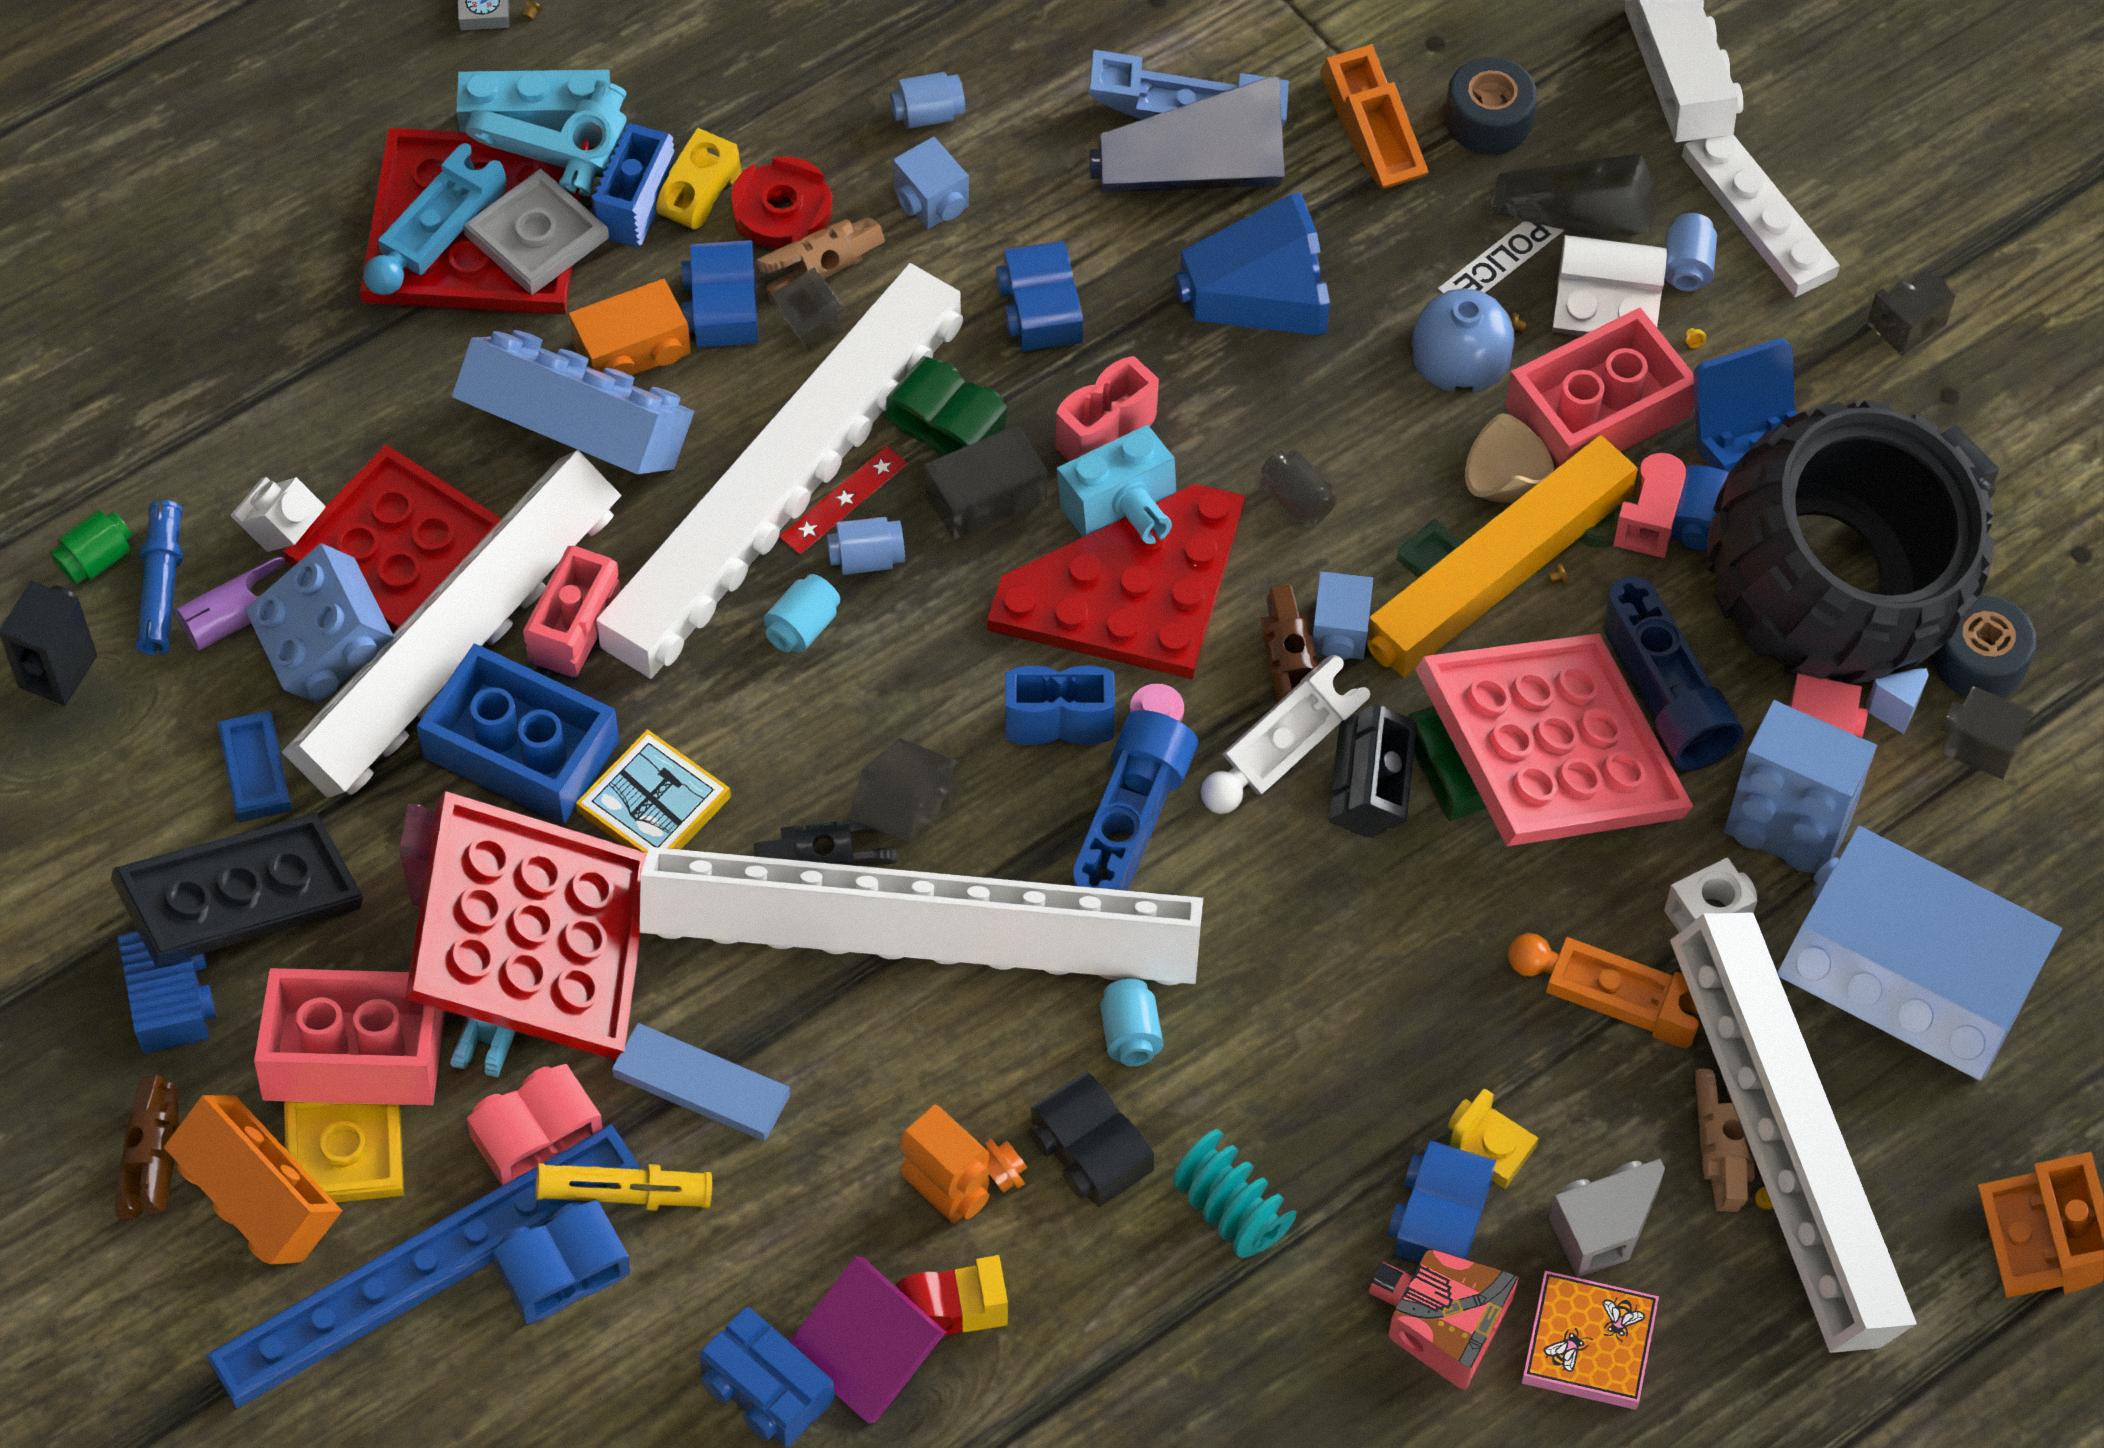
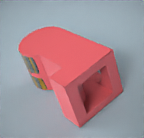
M1656 453L1649 455L1643 460L1636 488L1638 505L1623 501L1613 546L1665 558L1671 538L1674 517L1686 477V468L1683 462L1676 456L1668 453Z

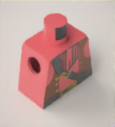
M1428 1250L1413 1276L1383 1262L1373 1279L1369 1294L1396 1306L1388 1334L1391 1340L1448 1381L1466 1391L1513 1300L1518 1277L1511 1273L1449 1254Z

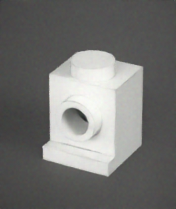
M264 477L261 478L230 516L267 552L295 545L326 506L297 477L279 483Z

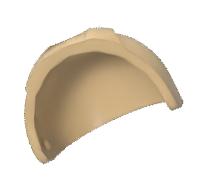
M1499 414L1481 430L1471 447L1465 467V480L1468 490L1473 495L1492 502L1514 503L1554 471L1551 453L1541 438L1527 425L1509 414Z

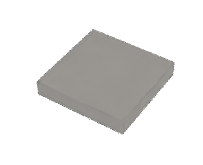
M542 169L536 171L463 225L465 236L531 295L535 294L609 239L608 227Z

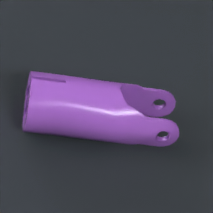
M282 557L272 559L176 608L175 613L192 646L197 651H200L252 624L245 609L258 597L250 592L251 588L258 580L282 567L285 560Z

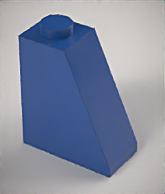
M1301 192L1290 194L1181 251L1180 272L1174 273L1173 276L1174 287L1180 303H1188L1194 321L1313 335L1327 333L1330 300L1326 282H1319L1320 267L1316 253L1321 251L1316 228Z

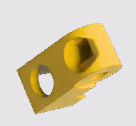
M697 128L669 171V176L663 184L657 199L656 212L693 230L700 228L727 184L732 186L742 172L737 144ZM707 148L716 150L719 153V157L709 153Z

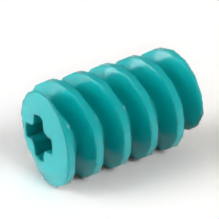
M1215 1129L1199 1139L1182 1158L1173 1176V1186L1181 1193L1188 1192L1189 1204L1195 1209H1203V1219L1207 1223L1219 1225L1218 1235L1226 1242L1234 1241L1233 1251L1239 1257H1251L1269 1248L1282 1238L1292 1226L1297 1212L1292 1210L1278 1217L1276 1213L1283 1204L1284 1198L1280 1194H1276L1264 1201L1261 1196L1267 1189L1269 1182L1262 1177L1248 1184L1246 1180L1254 1166L1249 1161H1246L1233 1168L1231 1164L1239 1150L1234 1145H1231L1218 1152L1216 1147L1221 1142L1224 1134L1219 1129Z

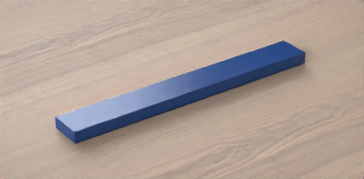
M612 1124L543 1162L545 1165L641 1169ZM536 1166L206 1355L208 1362L237 1409L493 1262V1250L500 1245L501 1239L509 1232L525 1226L531 1229L544 1226L552 1221L556 1211L569 1203L577 1201L557 1199L536 1200ZM570 1181L569 1183L570 1186L616 1188L618 1185L617 1183ZM578 1201L583 1204L588 1203L587 1201Z

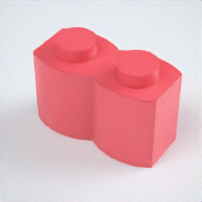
M1135 356L1114 362L1100 374L1095 385L1085 386L1074 391L1060 404L1056 412L1055 448L1070 462L1147 424L1150 427L1157 415L1159 379Z
M567 1064L553 1068L542 1067L535 1070L524 1080L523 1086L517 1091L504 1095L493 1094L484 1098L475 1106L473 1113L467 1117L471 1139L502 1186L535 1168L538 1163L549 1160L603 1129L600 1113Z

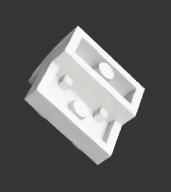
M1565 235L1562 246L1552 332L1583 336L1639 307L1657 327L1661 293L1664 286L1667 249Z

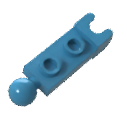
M467 143L459 145L441 165L442 172L378 239L380 252L384 255L375 256L367 262L363 274L366 286L373 293L389 295L400 289L404 279L403 269L405 267L422 275L464 229L463 225L502 195L506 187V175L499 161L493 160L483 169L474 170V165L469 158L472 152L471 146Z

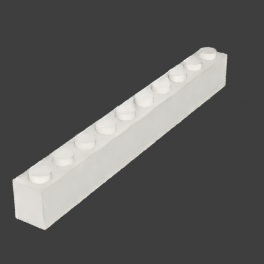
M909 263L596 619L600 648L650 679L654 677L663 665H671L681 653L684 641L696 627L700 629L709 622L715 612L718 601L728 590L732 592L741 585L748 572V567L759 554L765 555L773 548L779 537L780 530L791 517L794 519L798 518L805 511L811 494L821 482L827 483L836 475L842 458L853 446L859 447L863 444L870 434L873 422L883 411H886V397L922 356L932 358L933 353L943 341L950 342L957 335L963 322L960 291Z
M649 847L641 873L640 933L657 934L667 939L680 937L712 939L722 944L736 942L767 944L776 949H788L791 947L822 949L831 954H844L847 952L877 954L885 959H900L903 957L931 959L940 964H956L958 962L984 964L1000 970L1017 967L1044 970L1055 975L1071 972L1099 975L1109 980L1135 978L1155 980L1164 985H1176L1179 983L1195 984L1203 898Z

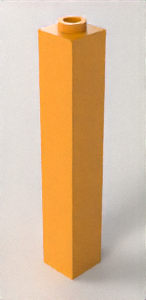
M1600 434L1369 617L1367 644L1373 657L1385 667L1391 666L1405 678L1416 669L1424 656L1435 654L1619 507L1623 501L1625 502L1634 492L1638 467Z

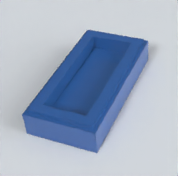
M271 710L217 722L238 823L292 811Z

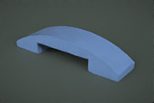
M1093 50L1088 95L1117 111L1143 120L1267 77L1240 73L1236 85L1145 71L1142 70V57ZM1279 79L1282 126H1285L1289 81Z

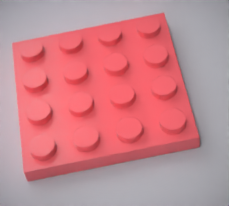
M1600 633L1424 656L1415 670L1506 846L1684 819L1693 808L1692 802Z

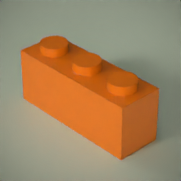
M202 1095L164 1146V1149L178 1163L177 1170L186 1180L199 1186L213 1201L212 1208L215 1213L226 1222L235 1225L249 1241L248 1248L257 1258L268 1264L304 1262L342 1212L340 1207L236 1095Z

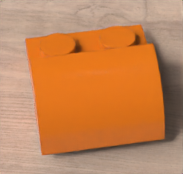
M2092 1152L2035 1163V1173L1978 1184L1979 1195L2006 1298L2062 1287L2064 1294L2091 1287L2104 1280V1196Z

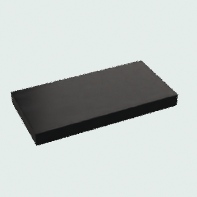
M317 813L115 867L111 876V881L156 967L361 908L364 898Z

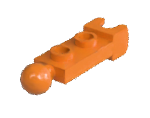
M1525 933L1518 936L1509 946L1508 959L1514 971L1528 977H1534L1543 972L1551 974L1546 993L1651 1032L1653 1031V1038L1680 1048L1687 1049L1692 1046L1699 1022L1695 1017L1687 1015L1683 1011L1699 1014L1682 973L1675 972L1672 976L1566 937L1560 954L1551 951L1546 939L1533 933Z

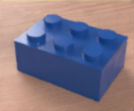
M475 643L417 725L424 759L562 825L566 824L576 808V802L587 792L620 742L614 708Z

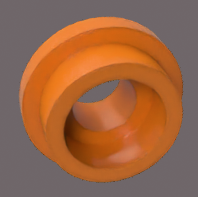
M991 1138L984 1144L990 1156L987 1168L990 1170V1177L1000 1190L1005 1193L1014 1185L1018 1189L1025 1185L1019 1174L1027 1169V1166L1010 1143L1005 1141L998 1147Z

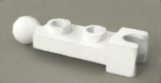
M1331 655L1319 663L1291 692L1222 754L1233 768L1229 772H1214L1204 780L1201 788V798L1209 810L1218 814H1226L1235 810L1242 801L1243 787L1247 784L1257 795L1263 794L1341 723L1342 720H1346L1369 699L1370 691L1365 687L1351 689L1343 696L1335 691L1333 679L1344 665L1343 660L1339 656Z

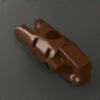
M1291 585L1270 588V593L1266 599L1269 616L1261 617V626L1277 703L1292 691V686H1297L1318 665L1307 612L1298 613Z
M159 1075L140 1079L131 1113L127 1119L115 1203L116 1216H119V1220L129 1221L139 1218L143 1214L142 1209H147L148 1213L157 1214L166 1211L174 1158L164 1149V1146L179 1127L178 1087Z

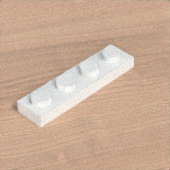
M1734 135L1697 139L1684 144L1682 158L1794 297L1837 277L1840 267L1838 262Z

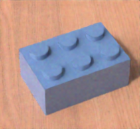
M1773 700L1747 751L1724 833L1734 837L1741 845L1747 848L1762 849L1784 859L1791 867L1799 871L1816 874L1825 863L1835 857L1850 827L1877 745Z

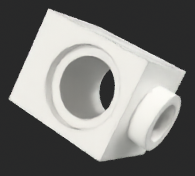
M1727 857L1672 884L1664 911L1680 933L1704 913H1754L1758 901L1757 893L1750 878L1743 872L1738 873ZM1715 899L1722 902L1726 907H1714L1705 900Z

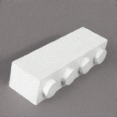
M1626 0L1625 12L1675 142L1733 135L1736 113L1743 111V94L1739 83H1733L1731 80L1728 54L1725 49L1720 50L1718 47L1715 21L1712 16L1706 17L1703 9L1704 0Z

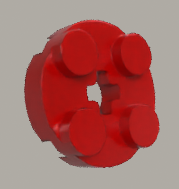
M789 156L771 158L772 164L763 165L756 169V163L751 165L738 176L732 188L731 202L736 231L740 236L752 240L753 243L762 247L780 249L795 241H800L810 234L826 229L832 217V193L829 186L824 182L823 173L810 162ZM783 197L790 198L791 206L779 209L775 208L770 202H780Z

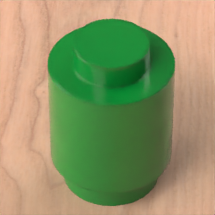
M97 509L57 539L58 545L49 553L66 578L72 584L77 585L84 579L90 582L128 554L131 550L127 540L132 537V534L115 512L112 511L106 516L101 510Z

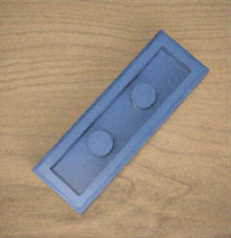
M640 1023L636 1025L625 1045L624 1053L619 1055L612 1068L613 1077L764 1142L767 1140L790 1097L789 1086Z

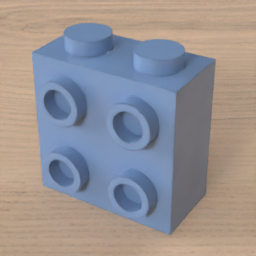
M322 543L317 545L245 609L283 690L315 703H319L324 698L332 695L342 682L362 665L374 659L377 652L394 638L355 558Z

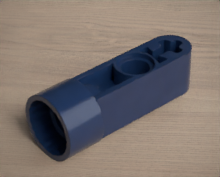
M1635 576L1623 577L1617 580L1610 589L1603 629L1655 719L1654 726L1656 732L1675 765L1681 770H1699L1719 762L1729 755L1741 742L1744 735L1742 725L1723 693L1718 688L1712 686L1654 586L1647 580Z

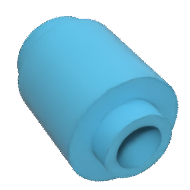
M809 574L805 579L796 580L763 618L768 640L783 652H804L836 616V607L840 604L838 592L828 581L815 574Z
M1122 979L1115 981L1105 988L1103 992L1104 998L1100 1003L1108 1055L1127 1066L1144 1065L1150 1062L1163 1048L1155 996L1148 990L1147 984L1142 980Z

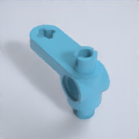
M596 81L591 100L579 101L575 114L567 119L561 132L479 109L472 110L465 132L474 140L487 146L566 168L563 177L559 181V185L574 194L577 188H579V195L590 196L595 177H603L602 172L606 171V164L610 163V156L614 155L613 149L617 147V141L620 140L621 133L626 124L627 118L619 110L627 92L612 83L608 90L606 89V81ZM591 136L602 137L600 144L592 150L580 149L582 143Z

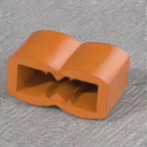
M934 1104L907 1128L902 1136L900 1152L905 1158L901 1166V1176L944 1217L955 1224L962 1217L965 1219L974 1217L987 1203L990 1196L987 1192L989 1186L988 1175L990 1172L987 1165L990 1156L988 1150L941 1107Z

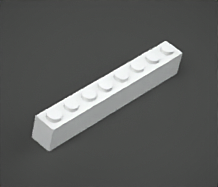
M579 450L558 459L393 633L394 638L377 652L374 659L359 669L290 742L282 753L327 798L347 792L349 795L357 792L374 774L369 766L382 753L385 757H388L406 741L409 734L404 730L405 727L416 716L422 719L440 693L439 691L445 686L472 645L475 643L482 646L485 642L492 645L510 629L513 622L508 617L519 605L527 608L541 596L546 588L542 580L553 569H556L567 546H576L586 533L593 536L607 525L614 516L609 509L621 497V494Z
M1704 913L1672 938L1670 942L1829 1352L1881 1348L1915 1326L1916 1321L1754 913Z

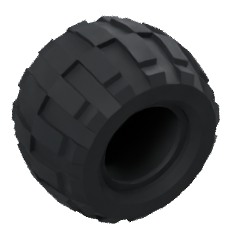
M1864 400L1862 403L1853 402L1847 406H1844L1841 402L1830 405L1825 404L1786 419L1781 426L1764 433L1730 470L1718 493L1713 509L1717 515L1712 519L1707 534V570L1716 574L1717 582L1714 587L1716 591L1714 597L1724 618L1733 619L1744 634L1741 641L1760 658L1768 655L1784 665V673L1797 677L1798 673L1819 679L1829 676L1833 681L1847 684L1872 682L1874 679L1887 677L1891 672L1898 673L1913 668L1940 649L1967 621L1975 606L1977 597L1981 594L1989 576L1995 540L1988 535V532L1992 526L1991 518L1994 514L1988 491L1980 489L1972 473V470L1975 468L1974 464L1960 446L1954 448L1937 433L1938 426L1916 413L1912 417L1893 411L1889 403ZM1802 515L1827 516L1841 521L1859 534L1871 549L1879 571L1878 593H1868L1852 587L1826 569L1809 549L1800 531L1797 517Z

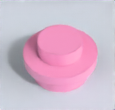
M1149 684L1140 688L1132 697L1130 713L1137 710H1149L1168 715L1181 722L1184 716V702L1181 695L1172 687L1164 684Z

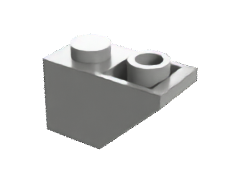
M1661 1159L1643 1165L1640 1161L1626 1163L1615 1169L1609 1177L1592 1183L1588 1179L1577 1180L1564 1186L1555 1195L1549 1220L1577 1278L1630 1260L1658 1193L1665 1171Z

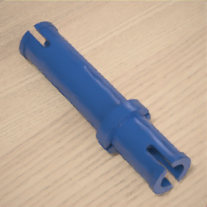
M162 500V513H159L160 504L158 501H154L149 505L147 540L140 547L139 557L144 564L135 647L139 652L147 655H156L157 643H159V653L161 655L166 654L170 650L176 567L181 565L183 561V549H180L181 546L179 545L183 509L178 503L168 500Z

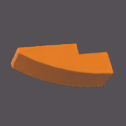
M1373 44L1327 57L1320 70V75L1351 143L1379 188L1382 190L1427 176L1429 173L1395 83H1387Z

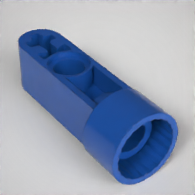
M1137 710L1128 715L1111 755V761L1115 766V770L1073 868L1074 886L1129 890L1169 791L1181 787L1198 747L1197 736L1186 725L1168 715L1149 710ZM1114 832H1125L1131 836L1122 842H1113L1106 838ZM1103 866L1107 868L1108 880H1101Z

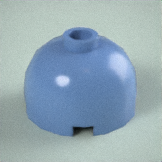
M1462 288L1448 290L1428 302L1420 312L1415 323L1411 345L1413 349L1412 358L1416 369L1426 381L1446 391L1455 392L1456 386L1463 388L1473 387L1472 392L1483 391L1498 383L1510 368L1515 342L1510 316L1495 298L1482 291Z

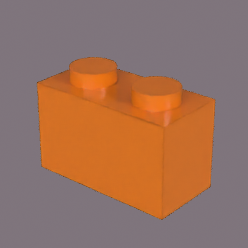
M665 278L569 312L572 342L578 354L589 359L587 367L601 373L604 372L605 368H611L633 376L659 365L673 364L681 357L691 354L688 323Z

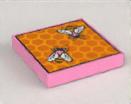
M1545 1271L1522 1384L1637 1410L1659 1296Z

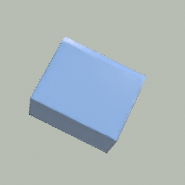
M1918 668L1874 679L1866 703L1868 713L1904 734L1929 675L1927 669Z

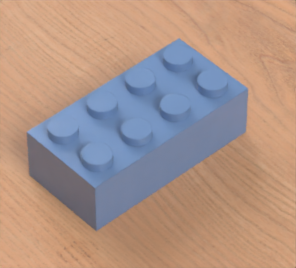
M513 330L512 335L493 331L491 337L471 338L452 394L453 398L635 474L675 469L695 412L679 405L681 399L679 395L658 387H651L650 392L633 386L635 378L631 375L611 368H605L604 372L601 373L587 367L588 358L565 349H559L557 354L541 348L542 339L526 332Z

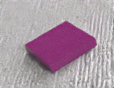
M855 1256L789 1342L834 1381V1393L867 1423H876L945 1335L946 1331L863 1257Z

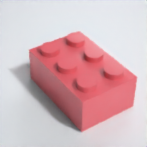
M1641 307L1512 370L1505 408L1511 416L1527 425L1545 443L1551 453L1555 471L1600 434L1621 452L1691 417L1695 402L1694 377L1690 368Z
M270 968L254 1059L262 1100L433 1106L446 1011L405 999L409 972Z

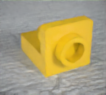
M1484 1088L1473 1103L1467 1099L1463 1100L1448 1123V1128L1453 1131L1450 1146L1496 1160L1492 1181L1506 1189L1536 1149L1539 1138L1493 1109L1491 1106L1494 1094Z

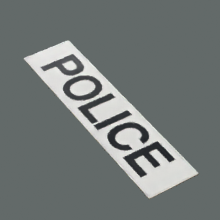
M1539 209L1438 289L1443 293L1448 290L1462 288L1486 293L1561 234L1565 228L1542 209Z

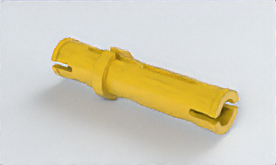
M538 1163L536 1200L557 1199L587 1202L598 1200V1202L644 1204V1209L657 1211L659 1205L696 1206L709 1209L711 1203V1172L661 1171L660 1165L648 1164L646 1170L603 1168L597 1166L545 1165L544 1163ZM570 1181L617 1183L618 1185L616 1188L570 1186L569 1183ZM630 1185L677 1186V1190L630 1189Z

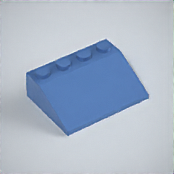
M1859 825L1803 922L1777 974L1780 978L1981 1081L1986 1077L2063 928Z

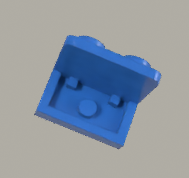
M1783 338L1702 362L1694 369L1697 452L1710 467L1730 472L1764 433L1781 426L1786 419L1798 414L1795 411L1793 348Z

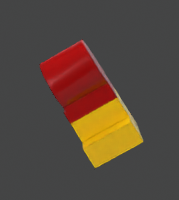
M999 1255L976 1259V1266L939 1273L922 1272L909 1275L898 1281L895 1285L945 1330V1335L1008 1326V1300Z

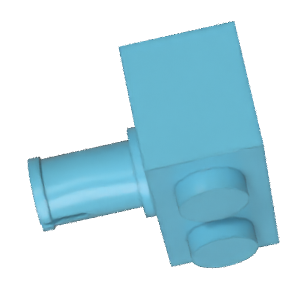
M1148 424L1057 467L1060 509L1082 537L1124 517L1130 521L1140 534L1141 539L1147 544L1156 543L1150 529L1154 531L1159 540L1165 538L1170 532L1172 522L1155 502L1176 493L1175 458Z

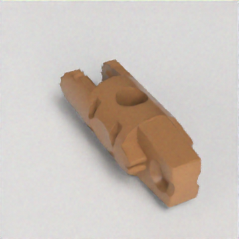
M869 217L852 224L850 220L845 219L828 226L826 229L810 234L800 241H795L758 258L756 262L760 272L763 273L775 272L792 264L795 268V271L767 285L765 289L770 302L784 298L816 283L818 280H823L844 268H849L863 260L861 255L884 243L885 238L880 224Z
M1699 1069L1695 1073V1087L1704 1179H1711L1716 1211L1738 1212L1741 1206L1745 1205L1748 1200L1747 1182H1753L1755 1179L1754 1156L1752 1155L1728 1089L1726 1094L1728 1096L1727 1103L1718 1104L1714 1071L1711 1069Z

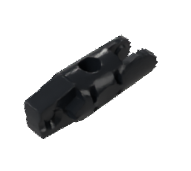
M890 814L821 824L781 827L782 839L755 842L753 845L755 857L863 867L898 863L897 850L885 847L853 853L851 835L877 834L893 829V816ZM821 839H828L833 842L834 849L828 855H819L814 851L816 842Z

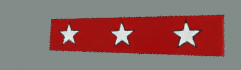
M885 446L779 537L801 555L834 527L836 522L841 521L908 463L889 447Z

